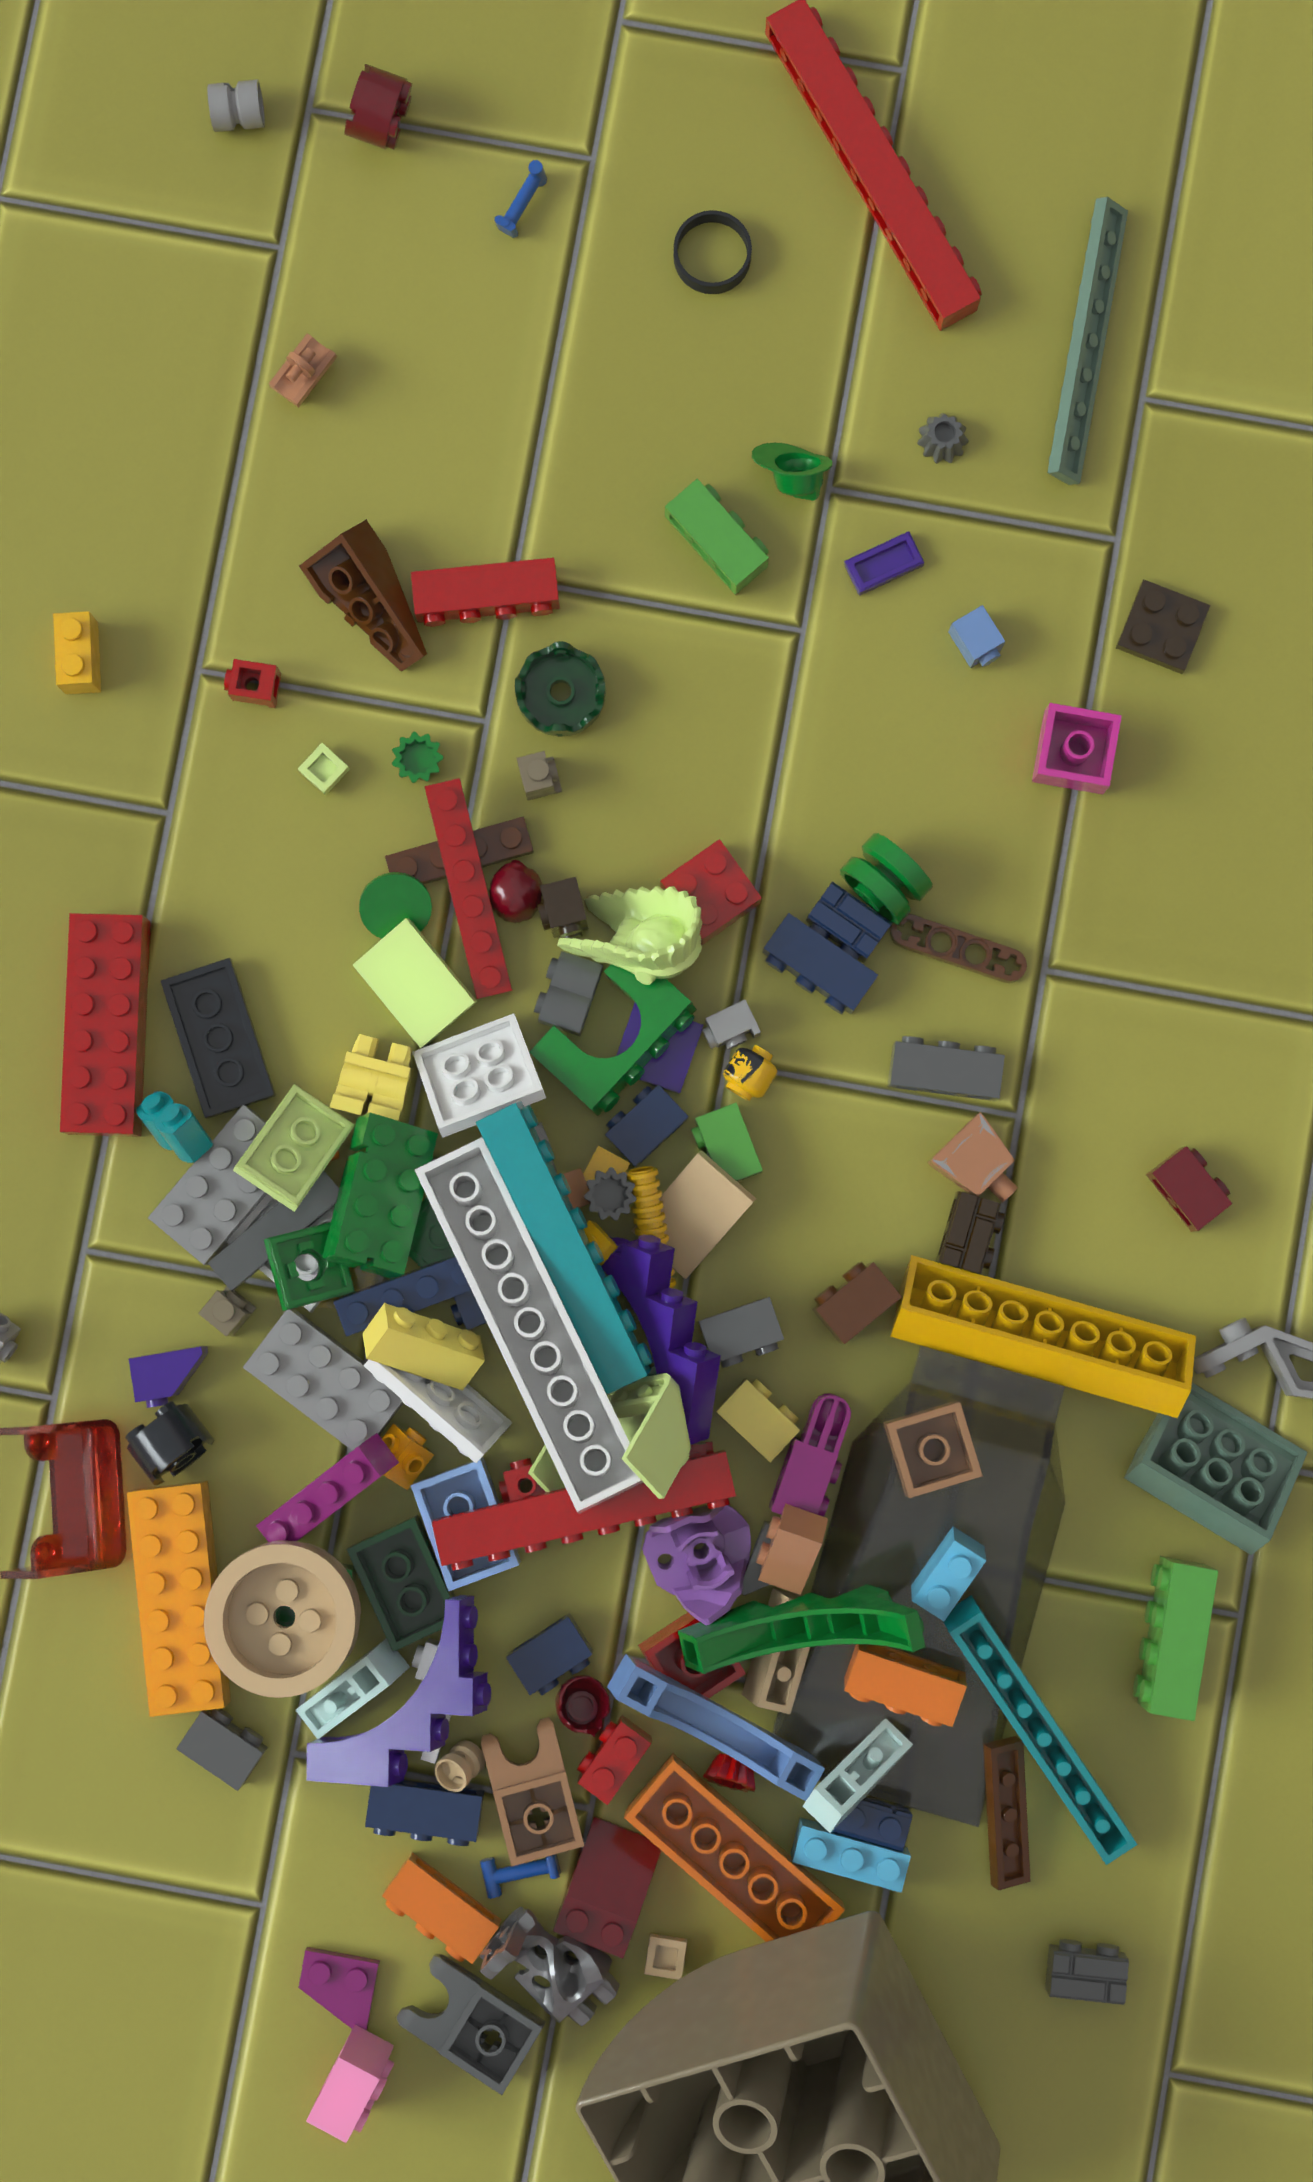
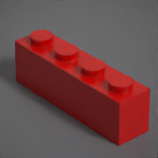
M554 557L411 572L415 616L418 623H424L427 627L442 626L446 623L445 620L460 619L461 623H475L481 621V617L494 615L496 619L506 620L517 617V613L531 612L533 616H545L552 614L554 609H560Z

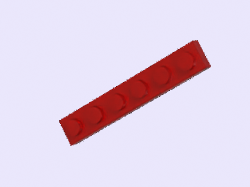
M457 778L424 786L476 998L480 999L512 991L461 780Z

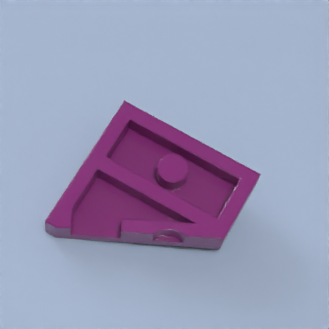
M307 1947L298 1988L351 2029H353L354 2025H357L367 2030L380 1960Z

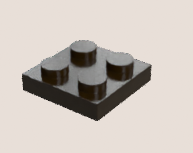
M1143 579L1116 649L1183 674L1211 605Z

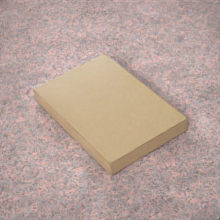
M702 1150L697 1153L662 1194V1197L659 1198V1201H663L664 1204L661 1212H664L666 1216L663 1223H666L668 1228L665 1231V1234L669 1235V1241L666 1244L675 1248L672 1267L685 1279L689 1277L756 1200L750 1192ZM636 1225V1226L631 1230L634 1234H635V1228H637L638 1225Z

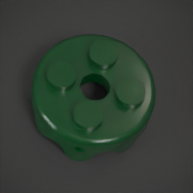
M558 641L546 648L531 653L527 657L519 675L515 679L516 700L521 714L536 730L551 736H572L587 729L599 717L606 696L605 679L593 656L576 649L570 643ZM558 683L567 684L571 688V695L564 701H557L550 694L552 687Z

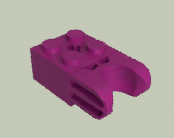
M825 1393L819 1395L813 1401L800 1439L794 1437L790 1442L769 1503V1508L772 1512L781 1514L786 1503L825 1517L830 1501L828 1496H825L828 1484L835 1485L842 1467V1463L837 1461L838 1453L851 1417L850 1407L843 1398Z

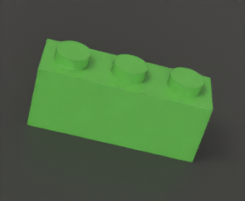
M697 478L665 505V517L736 595L768 567L769 557L767 554L769 551L759 538L755 536L751 539L743 530L745 524L733 510L729 512L725 510L719 503L721 497L710 484L704 486Z

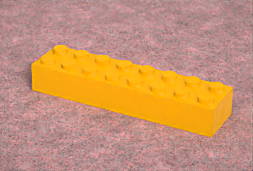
M911 1255L900 1285L899 1294L902 1298L897 1301L890 1337L1178 1418L1192 1388L1196 1344L1195 1335Z

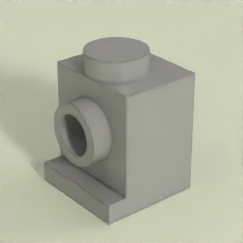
M746 1000L707 1017L705 1020L707 1027L702 1029L711 1049L726 1045L729 1050L746 1042V1034L751 1033L753 1039L761 1034Z

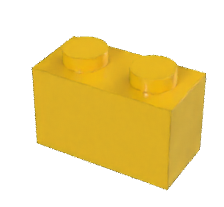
M89 611L53 613L56 685L65 694L101 692L98 621Z

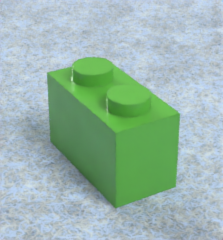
M737 1103L695 1118L697 1127L692 1128L691 1131L698 1149L705 1147L709 1157L738 1182L762 1173L763 1169Z

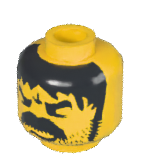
M754 1045L752 1050L738 1048L723 1072V1076L727 1081L725 1087L747 1101H751L752 1097L762 1098L777 1076V1069L770 1062L773 1055L757 1045Z

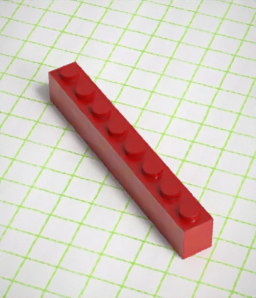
M721 1450L689 1458L679 1470L665 1498L659 1499L643 1482L579 1514L566 1488L436 1518L432 1521V1527L441 1566L451 1564L453 1571L473 1566V1559L487 1556L489 1562L510 1557L509 1550L524 1547L525 1553L539 1551L547 1548L546 1541L561 1538L562 1544L580 1541L584 1539V1532L596 1529L598 1535L620 1531L619 1524L634 1521L635 1527L657 1522L656 1515L667 1512L671 1513L672 1518L694 1513L693 1506L707 1503L708 1509L723 1507L730 1504L729 1498L735 1497L736 1493L726 1451Z

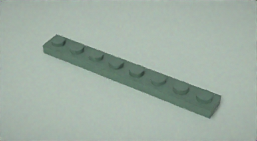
M1108 196L1097 198L1095 201L1082 280L1079 287L1076 314L1073 321L1072 337L1067 355L1064 382L1061 389L1058 416L1055 423L1053 444L1049 457L1047 473L1068 485L1080 484L1128 215V210Z

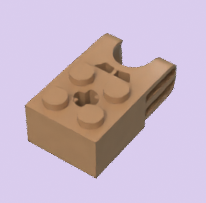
M550 1717L540 1719L537 1725L539 1748L536 1755L526 1763L518 1764L510 1761L504 1755L498 1737L492 1733L484 1734L481 1738V1746L511 1867L584 1846L554 1724ZM540 1807L542 1812L547 1811L549 1813V1818H544L545 1824L542 1826H537L535 1821H528L527 1818L528 1815L533 1814L532 1809Z

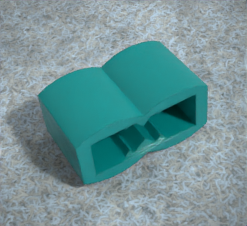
M156 1091L145 1097L136 1108L137 1115L159 1145L164 1149L173 1150L177 1157L184 1162L195 1163L213 1146L212 1139L191 1110L183 1104L175 1103L167 1093Z

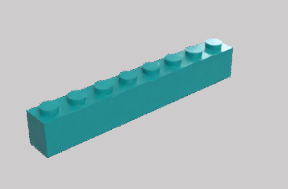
M518 1101L476 1121L477 1127L606 1394L648 1376L651 1371L649 1364L653 1363L652 1356L644 1342L639 1344L633 1333V1330L637 1329L633 1316L628 1309L622 1310L616 1298L620 1295L618 1285L612 1275H605L600 1265L604 1261L602 1252L595 1241L589 1242L584 1231L588 1227L586 1219L579 1207L573 1209L567 1196L571 1193L570 1186L562 1173L557 1175L551 1163L555 1159L554 1153L546 1139L540 1140L534 1128L539 1125L538 1120L530 1105L524 1107L522 1101Z
M972 1595L955 1605L946 1620L943 1621L948 1632L1104 1863L1108 1865L1137 1846L1138 1844Z

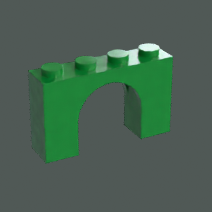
M610 964L604 971L610 981L637 1004L640 1011L641 1027L635 1042L625 1052L610 1058L590 1056L580 1050L560 1030L553 1026L529 1053L597 1116L602 1111L605 1113L610 1111L619 1101L620 1096L618 1094L627 1084L630 1086L634 1085L644 1074L645 1069L643 1067L652 1058H659L669 1047L670 1042L668 1040L677 1031H684L695 1018L693 1013L697 1009L693 1003L667 979H656L650 985H644L636 979L633 973Z

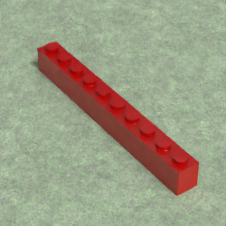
M797 0L766 17L765 34L939 330L942 331L977 311L981 300L980 296L982 295L981 288L977 280L973 276L968 277L963 268L964 261L960 251L956 246L951 247L945 238L946 230L941 219L938 216L933 217L927 207L928 199L924 190L920 186L915 187L909 177L911 172L903 156L898 157L893 150V140L885 126L880 127L876 121L872 102L867 96L862 97L857 89V78L853 70L849 66L845 67L840 60V50L836 41L831 36L827 38L824 33L822 19L815 7L810 8L806 0Z

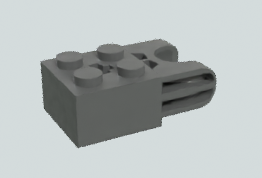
M435 1954L429 1963L430 1972L447 1989L449 1994L447 2008L440 2013H428L413 2005L403 2007L396 2017L397 2021L404 2029L439 2051L440 2055L503 2095L546 2021L452 1959L442 1954ZM493 2029L500 2033L498 2037L502 2038V2043L495 2041L492 2045L488 2044L485 2041L488 2035L483 2032L485 2030L492 2031Z

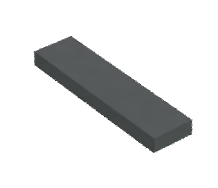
M323 1171L295 1212L279 1202L208 1262L209 1266L233 1292L269 1261L264 1239L309 1228L336 1204L339 1187Z

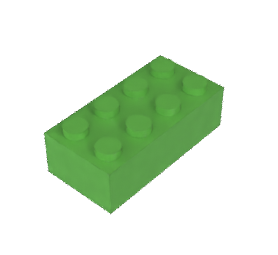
M1160 1556L1159 1564L1153 1565L1151 1586H1155L1153 1601L1147 1602L1145 1610V1622L1149 1623L1147 1638H1142L1139 1648V1659L1144 1661L1141 1675H1136L1133 1686V1696L1138 1697L1137 1703L1151 1714L1195 1721L1218 1570L1206 1564Z

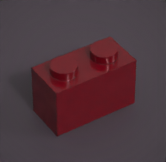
M1187 1146L1176 1150L1147 1173L1146 1176L1189 1230L1195 1232L1203 1228L1233 1203L1227 1197L1230 1195L1227 1186L1218 1177L1213 1179L1205 1170L1207 1162L1195 1148L1190 1150Z

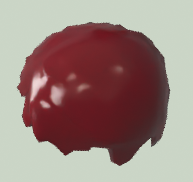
M512 860L510 863L503 865L494 874L490 882L489 892L491 905L498 917L506 922L519 923L527 921L534 916L538 910L537 904L541 903L542 898L540 887L542 882L535 870L527 868L519 860Z
M589 1675L575 1676L565 1681L555 1698L556 1713L562 1724L575 1733L591 1734L593 1737L596 1736L598 1730L603 1728V1719L609 1715L611 1710L610 1698L606 1689L600 1681Z

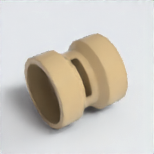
M467 1740L459 1741L450 1749L448 1754L436 1763L434 1769L437 1781L448 1791H462L470 1783L471 1779L483 1770L485 1766L484 1754L473 1742Z

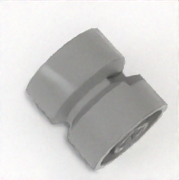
M258 79L238 81L235 88H232L229 83L208 84V104L214 132L234 130L236 124L239 123L244 129L265 128L264 105Z

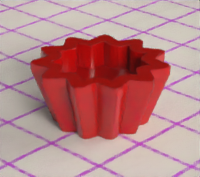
M720 1753L717 1755L703 1775V1778L708 1779V1782L715 1783L720 1787H727L731 1790L755 1792L756 1789L754 1771L727 1754Z

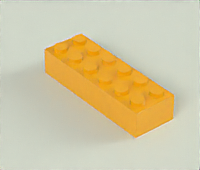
M208 1481L127 1492L149 1715L154 1717L225 1708L231 1702L229 1678L214 1661L204 1632L206 1601L218 1577Z

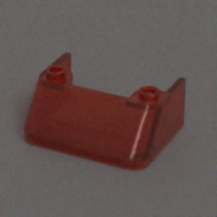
M100 1419L0 1428V1436L24 1434L25 1451L31 1459L36 1461L49 1460L53 1534L39 1536L33 1542L30 1550L31 1567L0 1571L1 1579H41L119 1566L125 1558L127 1546L121 1442L117 1425L111 1420Z

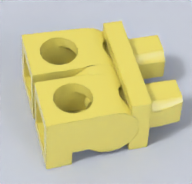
M359 1034L352 1052H346L344 1065L340 1073L336 1092L333 1094L330 1108L361 1116L365 1115L367 1111V1113L371 1112L402 1122L414 1069L410 1068L412 1048L392 1043L386 1062L375 1059L379 1039Z

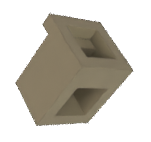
M545 751L516 758L527 801L562 792L553 756L546 758Z
M226 1286L223 1291L217 1290L198 1314L226 1337H232L251 1316L256 1307L234 1290L232 1292Z

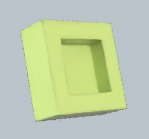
M321 743L301 764L298 770L324 795H327L350 768L328 747Z

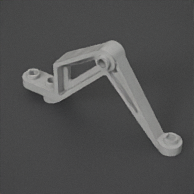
M1246 1317L1219 1330L1225 1343L1194 1358L1193 1369L1196 1375L1204 1373L1205 1377L1208 1378L1225 1370L1224 1362L1234 1357H1237L1240 1362L1259 1353L1256 1346L1260 1345L1286 1396L1313 1399V1382L1301 1380L1289 1358V1355L1292 1354L1313 1362V1343L1266 1325L1251 1329Z

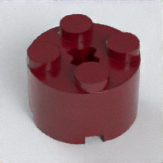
M365 64V71H361L349 108L352 109L351 114H354L352 121L346 119L345 135L385 150L387 148L395 150L401 131L399 129L401 116L406 117L412 96L410 92L412 83L408 82L407 78Z

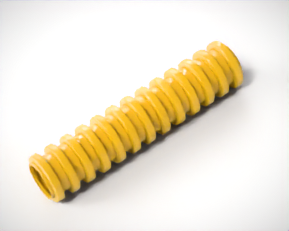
M653 1166L633 1168L626 1174L627 1179L635 1184L632 1194L636 1197V1201L631 1207L632 1213L636 1214L633 1222L638 1225L635 1228V1234L638 1236L653 1235L660 1238L661 1243L666 1244L669 1241V1235L665 1234V1231L668 1230L667 1224L663 1223L666 1216L664 1212H661L664 1204L663 1201H659V1198L662 1197V1192L657 1189L660 1186V1180L655 1177L659 1174L658 1168ZM672 1267L669 1288L674 1289L677 1283L676 1279L672 1278V1276L675 1274L674 1268Z

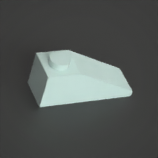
M386 1638L299 1706L296 1712L316 1738L319 1739L390 1686L410 1666L397 1650L392 1651Z
M885 1718L814 1788L802 1807L831 1833L857 1807L913 1744Z

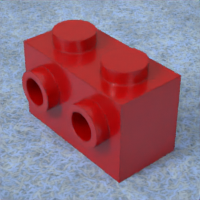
M621 1715L616 1723L611 1720L598 1738L602 1741V1744L594 1754L588 1751L576 1769L580 1772L577 1783L606 1805L610 1803L652 1744V1736L623 1715Z

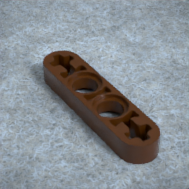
M908 914L899 925L892 924L890 927L891 940L901 948L1004 983L1016 982L1024 975L1027 968L1026 958L1016 949L913 914ZM906 922L912 923V930L921 934L924 927L930 928L924 940V947L917 945L921 939L919 937L910 936L907 940L901 939L902 932L897 930V926L903 927ZM937 933L948 935L951 940L950 949L943 953L935 951L931 946L933 935ZM975 944L984 949L985 959L982 963L972 964L966 959L965 950L968 946ZM992 950L999 952L995 958L997 960L1007 961L1009 957L1015 958L1014 965L1019 967V971H1013L1010 975L1004 974L1005 967L994 964L992 970L986 969V966L992 959Z

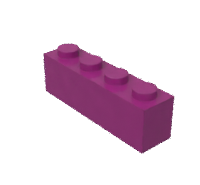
M376 1433L257 1524L256 1527L268 1542L279 1540L298 1541L392 1469L399 1461L378 1433Z

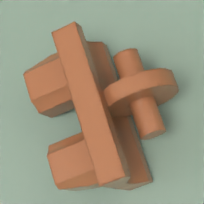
M307 333L295 350L288 354L287 360L269 382V386L299 408L335 361L337 355Z

